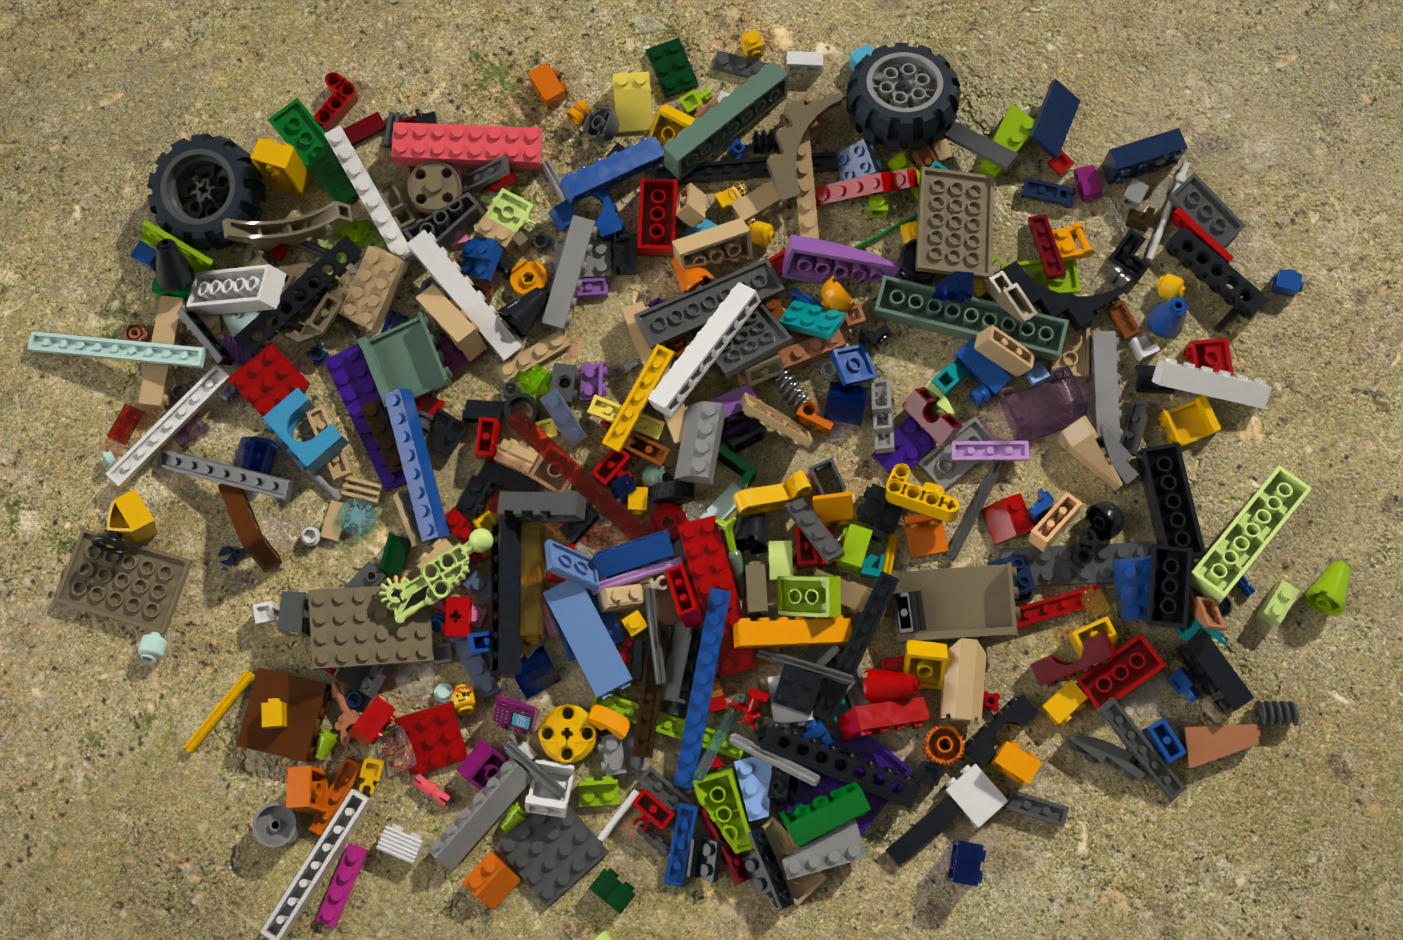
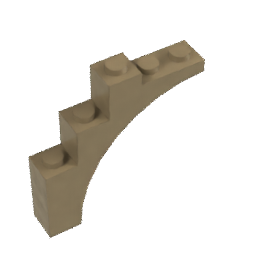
M840 92L837 94L829 93L824 96V99L818 101L817 99L811 100L807 105L804 104L803 99L798 101L793 99L785 105L784 113L790 127L784 126L778 129L775 139L781 154L775 153L770 155L766 162L782 205L800 199L801 192L796 175V158L800 143L817 119L841 105L842 97Z
M334 201L312 213L294 218L275 221H242L226 218L222 221L224 238L251 244L252 249L269 252L280 243L298 246L309 237L325 241L349 225L353 220L350 205Z

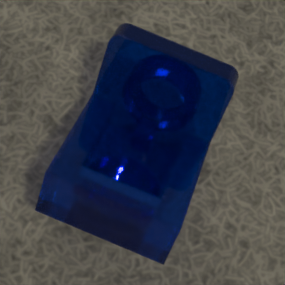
M628 473L611 482L613 489L610 491L615 500L620 499L621 503L628 500L627 495L637 490Z

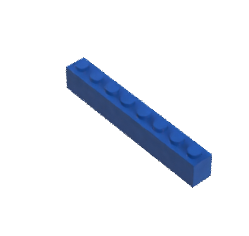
M398 388L385 393L384 398L422 542H433L439 538L449 537L450 533L412 389Z

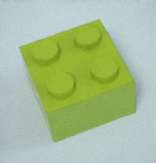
M851 523L849 528H844L840 543H843L841 548L845 553L843 557L836 560L837 568L856 574L859 573L873 530Z

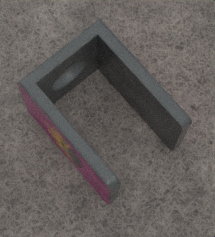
M832 457L809 467L807 474L817 495H825L815 473L828 467L840 492H845L846 485Z

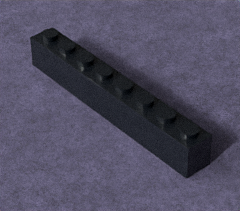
M500 518L491 523L493 545L491 547L490 676L514 678L521 675L523 668L521 662V652L523 649L521 642V632L523 629L521 623L523 609L521 604L523 589L521 585L522 529L521 521Z

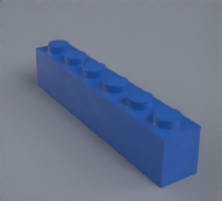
M655 136L649 139L644 138L634 146L631 144L621 152H613L609 157L605 159L600 158L588 167H581L575 173L565 174L562 177L559 188L569 204L572 205L662 163L664 160L663 148Z

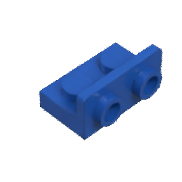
M1041 488L1038 490L1037 502L1030 508V518L1034 527L1051 510L1054 503L1052 495L1048 491L1044 492Z

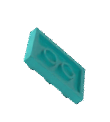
M794 300L778 322L787 330L832 340L845 321L846 313Z

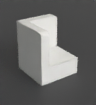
M1146 336L1138 339L1134 337L1128 343L1138 363L1156 356L1160 351L1157 344L1151 346Z
M268 601L253 605L255 624L278 623L279 607L277 603Z

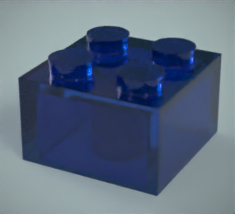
M960 840L953 841L947 882L977 887L978 883H981L983 876L980 866L981 862L984 863L986 850H983L984 845Z

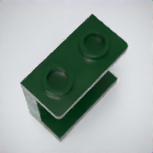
M720 443L717 461H720L742 477L739 480V488L742 490L749 489L757 477V469Z

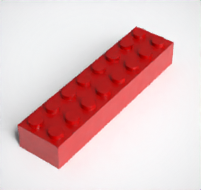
M713 515L677 525V530L704 621L710 589L731 591L717 666V674L719 678L755 669L758 665L753 648L734 649L732 625L739 622L738 619L744 618L719 527L715 522L716 516Z

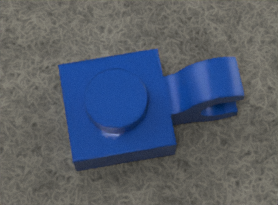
M1183 666L1166 678L1178 695L1184 692L1191 703L1202 695L1196 687L1192 686L1195 680Z

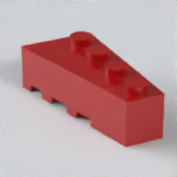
M923 696L855 706L837 719L843 741L876 734H885L890 731L900 732L909 727L918 729L923 727V723L930 720Z

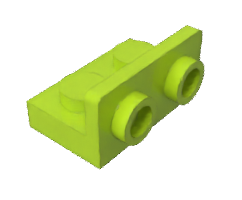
M604 776L600 781H594V777L582 778V782H578L579 807L620 805L619 780H614V776Z

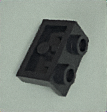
M472 475L456 509L477 519L479 515L481 516L484 513L487 499H490L494 494V484L489 480L486 481Z
M708 836L691 838L687 866L688 878L698 877L712 883L718 882L723 841Z

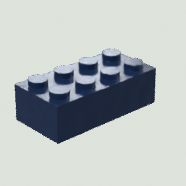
M1180 128L1112 148L1101 165L1109 184L1114 182L1119 184L1130 177L1138 178L1146 172L1154 173L1162 167L1167 166L1170 168L1177 165L1188 147Z

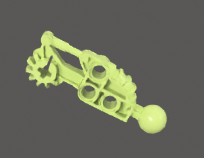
M484 528L474 530L470 534L467 543L463 545L458 543L425 563L421 567V574L411 581L406 577H402L398 583V576L396 575L393 577L394 582H391L390 578H386L389 585L386 586L381 583L380 586L386 590L379 591V595H386L381 599L382 603L389 599L386 608L394 610L395 621L403 623L406 618L415 614L427 604H434L454 591V587H459L460 582L466 579L467 572H470L468 568L470 558L468 555L474 551L484 553L490 550L493 545L492 534ZM445 556L452 558V564L448 567H445L442 563ZM429 566L435 568V574L432 577H427L425 574V570ZM444 583L445 591L438 594L435 590L436 585ZM427 586L424 600L404 610L412 594ZM393 588H396L397 590L401 589V591L399 592V597L403 601V603H401L399 598L395 595L391 596V594L393 593Z

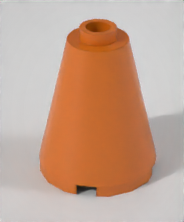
M673 257L672 264L682 294L716 280L703 266L682 269L676 257Z

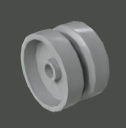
M273 802L266 804L257 811L253 818L252 830L254 837L260 844L266 847L284 848L291 846L302 833V815L300 812L287 809L284 803Z

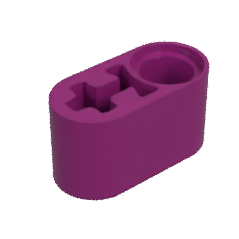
M1092 164L1075 168L1073 171L1074 180L1082 202L1101 198L1102 187L1095 166Z

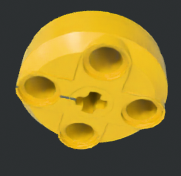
M566 704L554 708L545 716L538 735L543 750L550 758L561 763H576L585 759L593 751L598 738V730L586 720L589 712L581 707ZM571 708L574 712L573 717L566 719L565 711ZM551 728L553 736L547 740L544 734L547 729ZM587 729H591L593 736L586 740L584 732ZM566 749H571L573 753L569 760H566L563 755Z

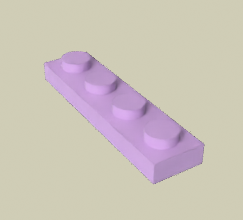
M951 441L950 443L951 462L1029 460V441Z

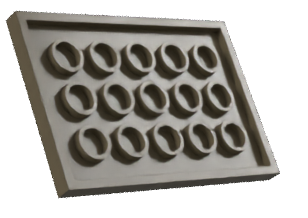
M921 167L915 271L984 280L992 276L994 176Z
M82 528L54 602L166 635L193 561L122 539L121 541L130 546L131 551L124 555L109 553L95 547L91 543L93 536H105V534Z
M381 586L308 590L312 670L433 662L434 652L430 605L427 604L415 614L406 618L403 623H397L394 619V610L386 608L389 599L386 602H381V599L386 596L379 595V591L386 590ZM427 586L412 594L404 610L424 600ZM393 588V593L391 594V596L395 595L399 598L401 603H403V601L399 597V592L401 591V589L397 590L396 588Z

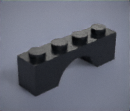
M1023 694L1019 697L1013 696L1007 702L1009 706L1004 711L1000 709L992 716L995 720L990 724L986 722L978 729L980 734L977 737L972 735L964 743L966 745L964 752L979 768L996 754L994 736L1002 725L1014 724L1024 727L1039 713Z

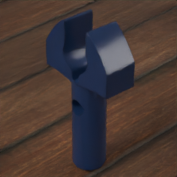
M228 545L223 547L218 555L230 554L229 559L220 562L227 566L236 565L235 560L237 557L246 555L248 552L244 547L233 550Z

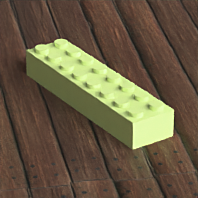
M1279 465L1191 572L1190 585L1207 598L1215 599L1219 606L1312 488Z

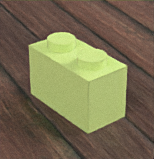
M792 540L769 541V583H777V576H797L796 565H793L792 558H796V546H792Z
M1284 580L1275 583L1256 616L1271 626L1281 624L1300 590Z

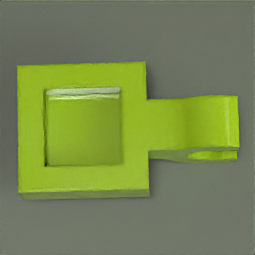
M708 87L698 93L692 90L680 97L679 102L686 113L691 115L696 112V108L703 104V101L705 102L712 98L711 91Z

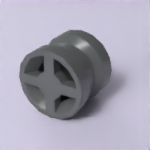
M417 410L422 430L429 432V425L435 417L424 411Z

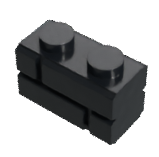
M921 590L894 594L899 633L926 630Z

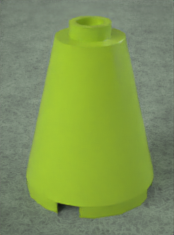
M1340 560L1333 561L1312 584L1304 596L1306 597L1305 603L1310 608L1319 613L1321 611L1328 612V616H1339L1345 609L1351 571L1348 564Z

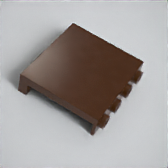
M258 667L236 746L310 763V760L314 758L316 739L318 740L319 733L322 730L320 728L321 721L325 719L327 714L326 703L332 696L331 685ZM279 698L280 701L287 703V727L263 728L261 703H267L268 699Z

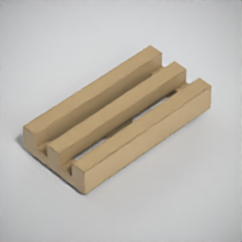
M346 476L343 490H341L340 494L379 504L383 485ZM350 482L377 488L378 491L350 485ZM352 489L376 495V498L347 492V490Z

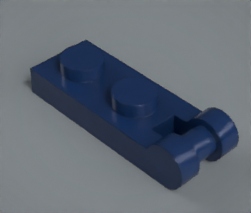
M1026 177L1021 197L1061 205L1064 208H1072V196L1075 195V188ZM1060 193L1064 194L1065 198L1060 197Z

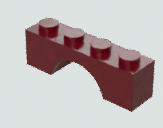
M1104 631L1084 641L1083 654L1078 661L1065 662L1051 654L1033 662L1030 666L1040 686L1047 684L1050 687L1059 683L1058 679L1065 677L1067 680L1076 676V671L1082 669L1083 672L1093 669V664L1101 662V664L1112 661V656L1117 652L1107 632Z

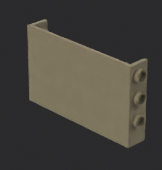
M1012 562L1001 565L905 572L892 571V576L900 579L894 594L921 590L926 630L899 633L895 608V615H892V625L896 627L897 642H907V639L934 641L1018 635L1017 619L1020 618V607H1016L1015 599L1019 598L1018 587H1014V579H1017V569L1012 566ZM892 595L891 607H895L896 603L894 601V595Z

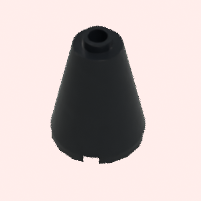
M165 238L156 245L157 284L162 286L165 291L175 292L184 290V286L188 284H193L195 271L176 242Z
M535 287L498 310V314L501 319L506 321L510 328L517 330L515 333L518 336L525 338L546 307L549 293L543 287Z
M765 512L745 516L740 515L733 534L736 549L741 553H744V550L751 551L750 554L767 552L769 540Z

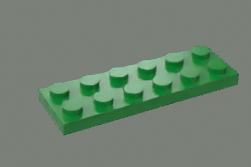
M298 98L268 119V122L285 143L294 147L304 166L333 201L346 204L358 195L324 135L326 132Z

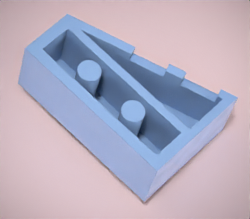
M755 756L734 761L749 822L769 817L770 799L767 796L772 765Z

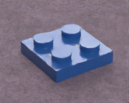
M864 343L834 349L830 352L843 387L875 380L878 377Z

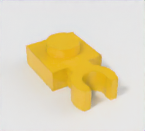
M364 757L359 777L365 778V780L360 784L359 792H362L363 787L368 785L371 788L370 794H373L375 790L373 780H380L384 765L383 760Z

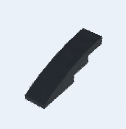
M949 795L946 796L885 851L898 866L901 865L962 810Z

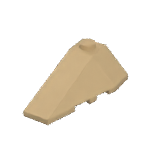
M1085 415L1061 431L1058 435V441L1062 448H1066L1068 453L1115 491L1123 485L1113 464L1107 462V452L1104 447L1101 448L1096 441L1098 435Z

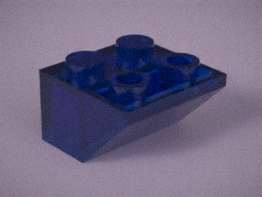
M830 381L823 418L861 426L867 388H863L860 385L843 387L840 381Z
M256 436L241 437L233 466L271 475L279 446L270 439Z

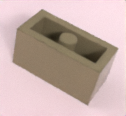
M522 231L512 237L515 247L521 254L531 248L528 238Z

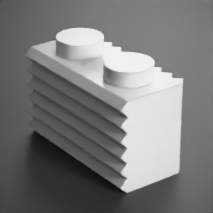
M394 823L392 826L386 825L376 849L411 864H416L426 842L421 840L422 835L412 831L410 834L403 832V827Z

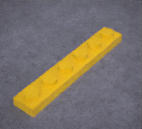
M659 344L656 345L603 439L602 444L618 453L621 452L649 401L647 398L650 396L651 391L657 387L673 359L674 351Z

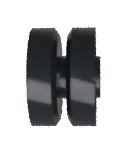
M916 238L903 246L897 262L900 265L898 273L903 280L924 285L934 279L936 273L915 271Z

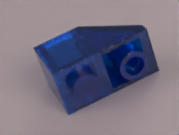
M954 271L935 286L933 299L940 301L952 300L961 303L971 302L974 293V272Z

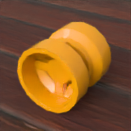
M579 99L575 106L570 108L566 114L572 122L580 125L583 122V118L592 110L584 101Z

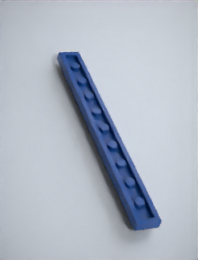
M710 589L674 786L694 789L692 781L697 777L731 591Z

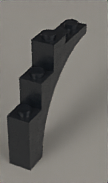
M1017 261L999 271L1003 270L1012 284L1017 283L1034 308L1038 306L1043 314L1057 318H1063L1066 315L1076 332L1080 329L1085 331L1093 326L1092 322L1097 318L1095 315L1105 310V305L1109 304L1112 306L1120 301L1119 297L1124 293L1119 286L1109 292L1094 296L1061 294L1036 282L1022 269Z

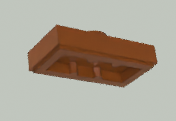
M1124 300L1105 309L1123 342L1141 333Z

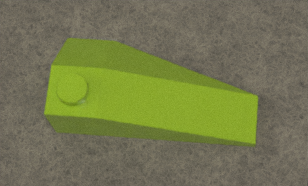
M734 766L693 780L698 801L709 813L712 821L716 823L735 854L754 849L748 832H751Z

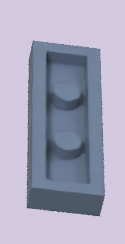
M557 388L540 398V401L571 447L588 436Z

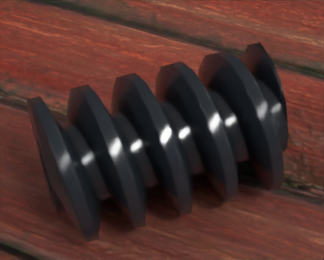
M779 128L776 129L775 134L772 129H769L768 135L765 130L761 131V135H759L758 131H754L752 136L753 154H756L757 149L762 154L764 148L770 153L771 147L777 152L779 146L775 135Z

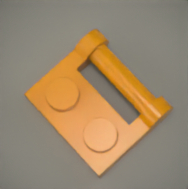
M1080 222L1069 227L1052 230L1062 262L1087 258L1094 254L1092 246H1089L1083 232V225ZM1076 234L1082 247L1081 250H1078L1072 235Z

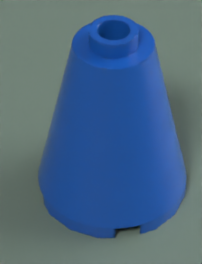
M1174 297L1154 305L1150 309L1147 319L1150 331L1158 337L1161 336L1167 339L1177 336L1185 326L1186 301L1180 297Z

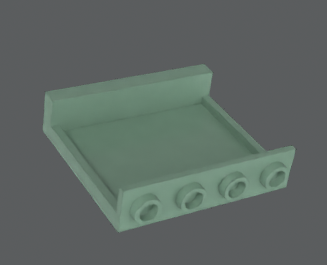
M418 312L419 317L370 339L365 336L358 339L385 408L387 406L384 394L395 389H412L414 400L452 384L450 379L452 373L450 368L444 364L443 360L446 358L443 351L437 347L439 341L436 334L431 332V321L428 316H424L421 312Z

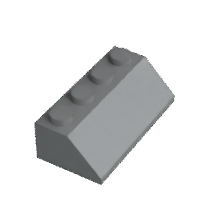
M701 401L688 405L674 480L713 484L726 413L722 403Z

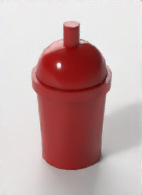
M510 169L509 175L484 187V190L490 189V191L497 193L502 188L506 189L517 183L518 179L513 169Z

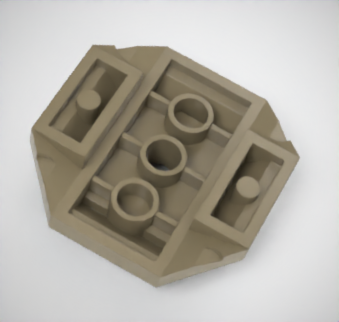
M305 262L278 267L277 269L286 273L285 284L281 294L312 265ZM310 278L308 285L316 289L319 282L316 278ZM333 278L332 281L334 283L327 290L322 288L318 292L320 296L313 303L308 301V304L305 306L306 309L300 315L294 314L290 318L292 322L284 329L280 327L276 332L298 344H303L325 335L344 303L339 280ZM296 291L294 298L301 302L304 300L305 295L302 291ZM283 303L280 306V311L283 314H289L291 307ZM269 316L266 318V325L268 327H274L277 324L275 317Z

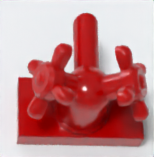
M751 687L748 693L749 700L747 705L738 701H732L728 703V706L743 712L745 716L739 719L738 723H746L754 730L756 729L754 721L761 717V709L764 703L768 701L770 695Z

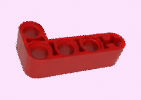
M336 72L326 75L325 83L332 95L313 116L326 133L339 124L359 99L355 86Z

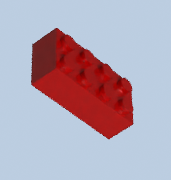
M640 178L638 256L674 257L672 241L676 240L678 179Z
M1141 633L1116 650L1117 653L1112 656V661L1105 664L1099 662L1093 669L1088 670L1075 679L1077 685L1096 710L1111 697L1115 698L1117 702L1121 701L1166 669V664Z

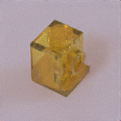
M1090 588L1082 593V606L1086 612L1090 613L1089 621L1111 610L1100 588L1095 591L1093 588Z

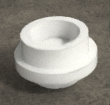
M314 527L304 529L301 534V540L307 546H315L321 539L319 530Z

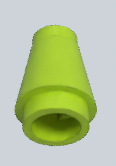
M323 729L322 733H319L314 756L325 760L338 741V734L334 731Z
M516 802L515 805H511L500 827L509 833L527 818L526 815L529 812H525V807Z

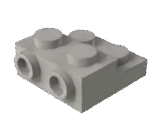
M635 731L627 732L626 737L622 740L614 734L601 736V741H598L599 753L604 755V761H601L602 773H606L607 776H617L647 770L645 758L632 756Z

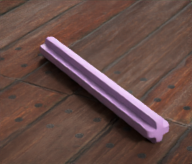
M676 556L667 561H661L648 567H642L600 581V589L597 592L590 591L592 595H597L604 588L624 586L664 573L665 570L682 564V557Z

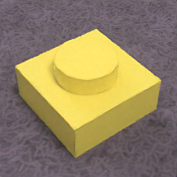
M552 418L535 422L540 442L559 437Z

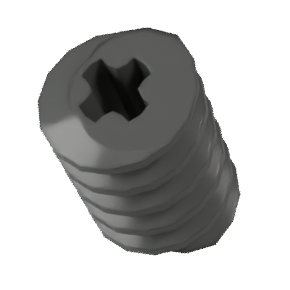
M788 369L785 373L775 378L773 387L779 388L778 393L783 394L782 399L788 400L787 405L792 406V412H797L804 402L811 401L812 399H806L809 393L802 394L805 388L797 387L800 381L793 382L796 376H788L791 372V369Z
M1258 700L1253 705L1252 717L1254 724H1258L1260 720L1261 725L1265 726L1268 720L1269 725L1273 726L1276 720L1277 725L1281 726L1284 720L1286 726H1290L1291 721L1294 726H1298L1299 712L1293 701L1262 702Z

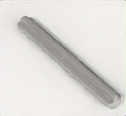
M733 733L729 739L730 744L812 786H817L820 781L818 774L790 760L760 749V745L737 733Z

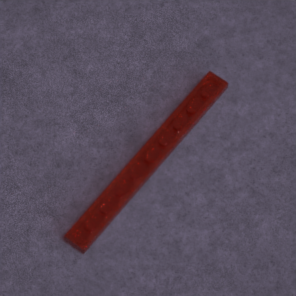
M520 408L506 421L518 435L631 541L652 534Z

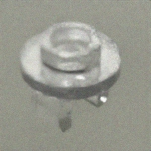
M698 501L690 502L686 508V516L691 520L701 519L702 512L707 513L704 505Z

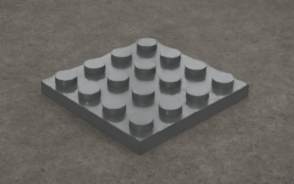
M760 302L714 363L728 379L792 345L794 341L792 336L772 313ZM701 329L698 330V331H696V332H694V336H695V337H696V334H697L699 331H701Z
M569 804L565 818L530 813L523 822L495 844L547 907L609 853Z

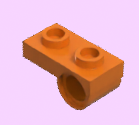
M804 402L796 413L795 418L798 419V422L804 426L810 425L814 427L815 431L820 434L826 433L829 435L834 423L817 415L818 409L814 402ZM809 408L813 411V414L806 415L803 410Z

